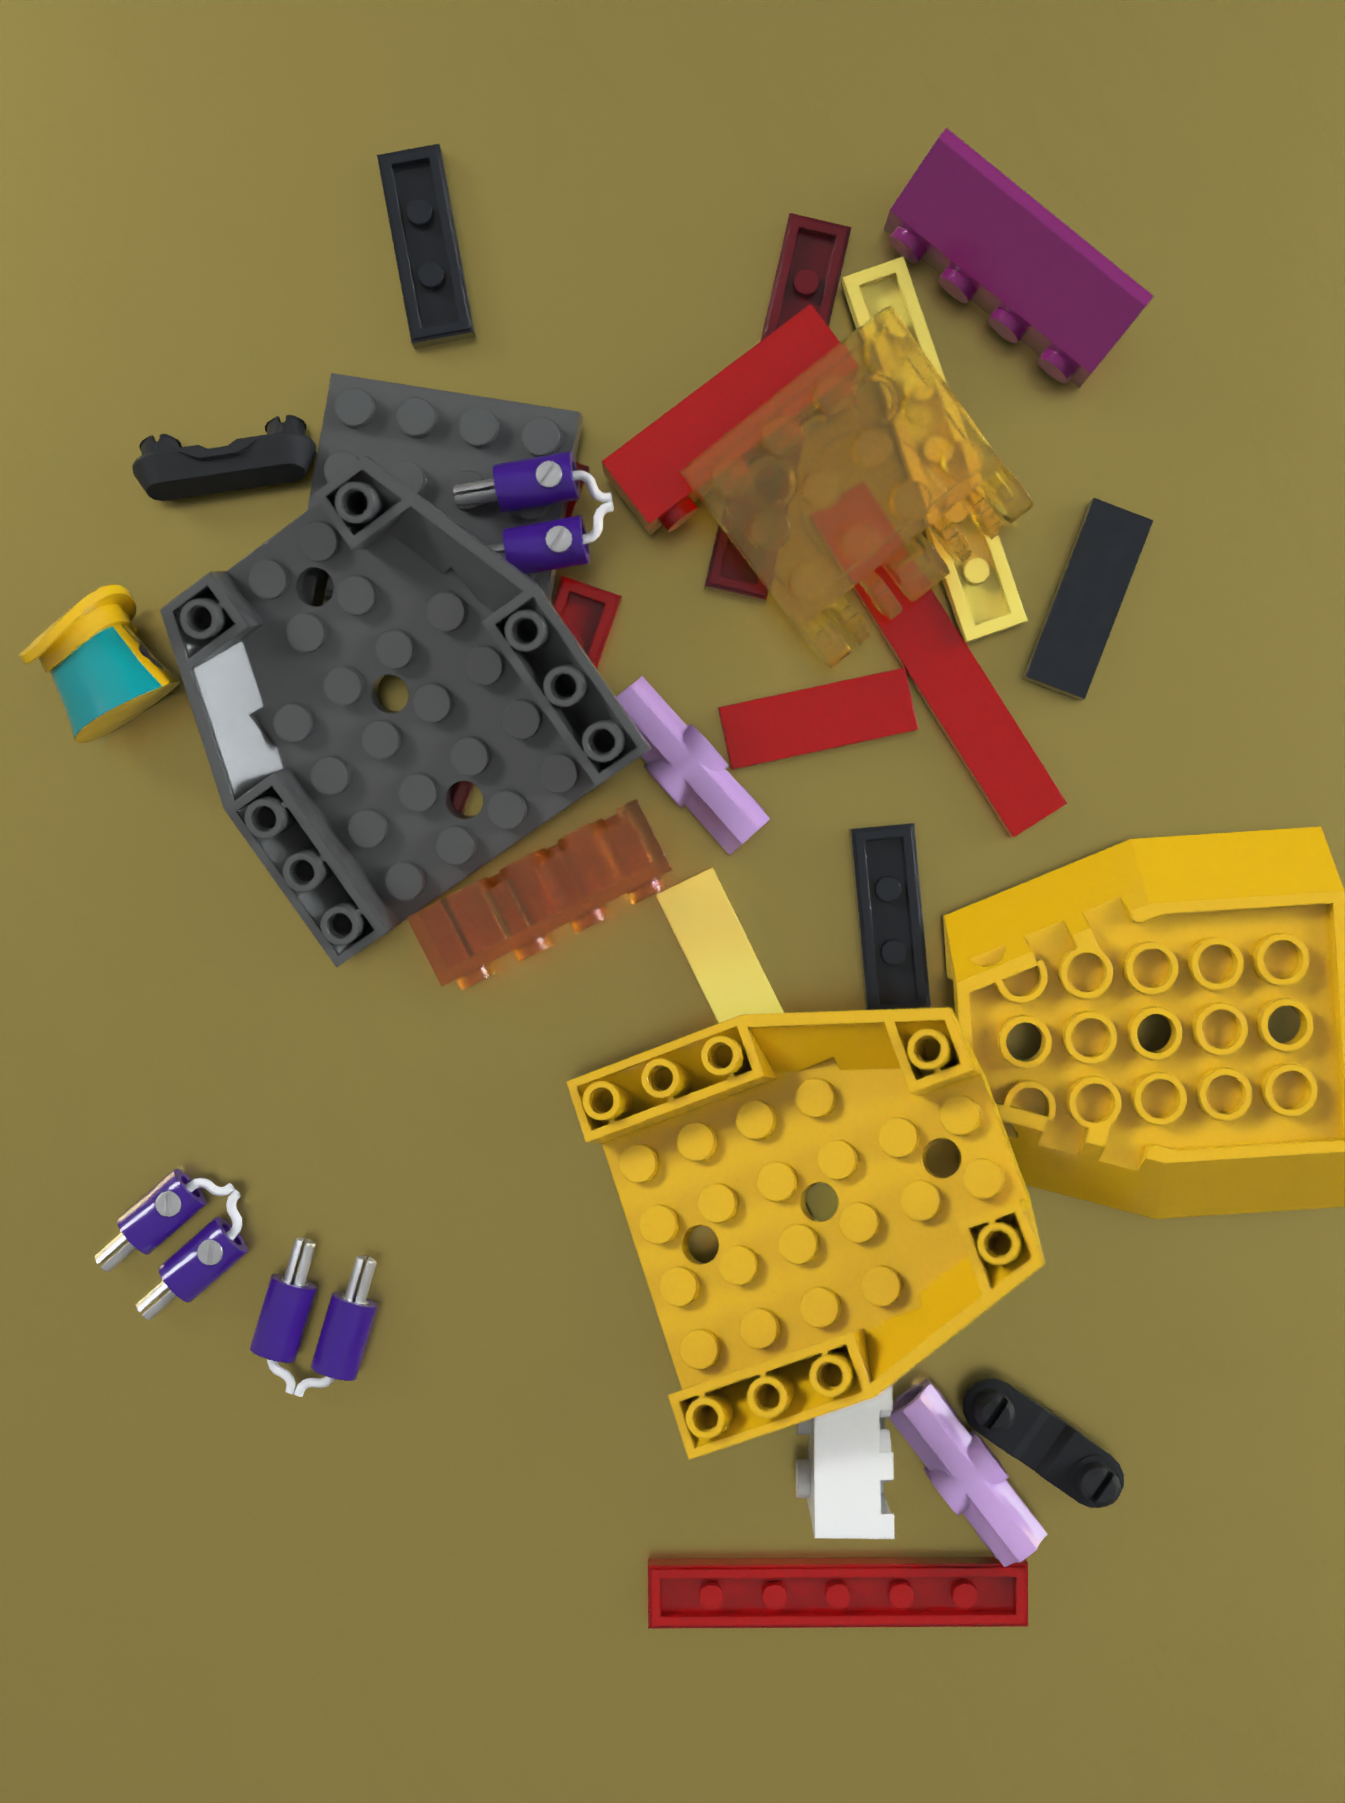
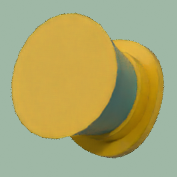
M106 585L85 596L19 654L25 665L38 658L45 672L51 673L66 709L74 740L77 743H87L122 727L161 700L180 683L154 657L135 634L138 630L133 625L132 620L136 614V604L128 589L121 585Z

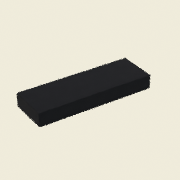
M440 143L377 155L411 343L414 349L476 337Z
M1096 498L1089 502L1022 679L1080 701L1085 699L1153 520Z
M914 823L849 829L866 1010L931 1008Z

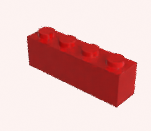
M809 304L602 461L604 475L650 535L661 526L669 533L685 523L698 511L694 501L710 489L715 487L718 493L721 494L744 478L750 471L745 463L766 448L773 455L791 443L802 431L797 424L816 409L822 416H825L845 402L853 393L849 385L854 381L858 365L812 304Z

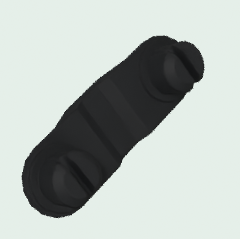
M286 415V420L281 423L279 416L267 422L265 425L266 435L234 440L228 446L209 449L200 445L182 447L178 439L168 434H160V438L156 442L154 436L151 435L141 441L139 445L142 456L137 458L132 465L133 475L147 495L159 501L294 482L300 480L306 474L316 455V444L305 435L306 423L294 415Z
M983 1379L974 1383L967 1390L963 1399V1414L967 1423L977 1433L1024 1463L1042 1478L1084 1506L1102 1508L1113 1504L1119 1498L1124 1487V1474L1120 1464L1110 1454L1091 1442L1068 1423L999 1379Z

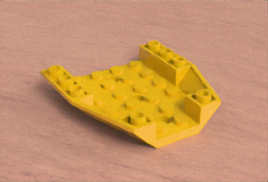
M1321 826L1128 839L943 915L947 978L953 980L955 1016L986 1076L1025 1185L1153 1219L1345 1207V890ZM1288 1005L1299 1016V1031L1290 1041L1278 1043L1269 1033L1268 1020L1274 1010ZM1152 1014L1162 1015L1168 1021L1171 1030L1169 1041L1163 1048L1157 1051L1145 1050L1137 1038L1139 1024L1144 1018ZM1020 1023H1031L1040 1032V1049L1029 1059H1015L1007 1049V1035L1014 1026ZM958 1148L959 1167H960V1164H961V1153H960V1150H959V1148Z
M950 1007L742 1014L566 1082L586 1143L602 1144L673 1360L682 1390L669 1394L668 1397L689 1460L877 1397L1045 1265L1030 1196L986 1076ZM940 1139L951 1140L958 1146L961 1153L959 1169L947 1178H941L933 1174L926 1161L928 1149L934 1142ZM822 1182L830 1185L835 1190L839 1201L836 1213L826 1221H819L812 1217L806 1207V1197L809 1190L814 1185ZM702 1225L712 1229L719 1241V1249L716 1256L706 1264L697 1261L691 1255L688 1246L691 1233Z

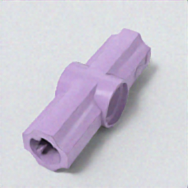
M643 676L616 697L651 747L649 751L641 755L642 759L646 762L644 768L681 809L686 806L729 856L770 820L764 809L726 770L729 765L710 742L692 724L687 726Z
M929 1379L912 1385L899 1395L893 1403V1411H891L889 1419L925 1464L924 1471L950 1508L958 1516L963 1513L975 1529L977 1535L1004 1568L1010 1564L1022 1562L1035 1552L1040 1542L1048 1534L1006 1480L1009 1478V1475L976 1431H968L958 1418L955 1410Z

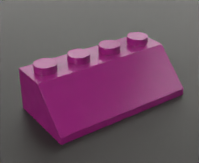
M948 128L938 137L891 207L884 230L890 234L888 238L890 244L899 254L913 263H918L920 259L940 274L938 278L940 285L952 297L962 303H968L969 300H972L990 315L988 322L1000 336L1015 344L1021 340L1039 355L1037 362L1048 375L1064 384H1067L1070 380L1079 388L1154 297Z

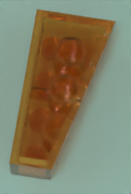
M637 799L617 808L618 814L606 820L600 819L586 824L565 835V837L557 841L558 844L548 849L542 848L500 869V873L490 878H482L408 916L407 919L441 987L457 980L461 990H464L496 974L491 964L492 961L513 951L520 962L553 945L548 933L568 923H571L575 933H578L610 917L605 907L606 904L628 894L634 905L666 889L667 887L661 876L673 870Z

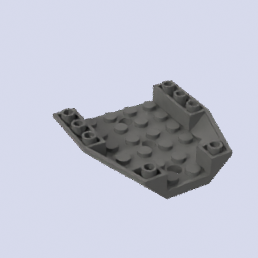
M363 456L315 492L313 496L318 501L317 504L229 570L209 572L160 609L223 808L336 968L651 749L644 736L539 585L368 456ZM314 568L325 570L332 578L334 585L332 597L322 606L312 603L306 597L303 588L306 575ZM386 675L398 676L407 685L409 692L408 701L400 711L387 709L379 700L378 686ZM459 781H468L475 784L483 795L482 809L475 816L463 815L453 806L451 793L453 787Z

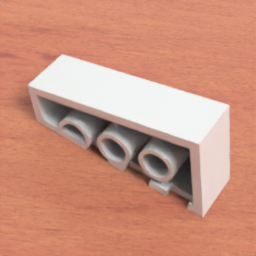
M892 1385L875 1398L796 1424L797 1435H808V1459H796V1498H807L815 1538L895 1539L894 1514L890 1513L884 1495V1482L894 1480L889 1429H884V1418H890L891 1411H893Z

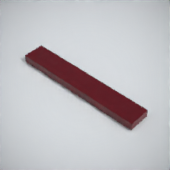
M789 213L760 341L809 304H812L829 327L852 227ZM808 416L797 424L802 431L791 443L773 455L766 448L745 463L750 469L748 474L726 491L704 589L766 602Z

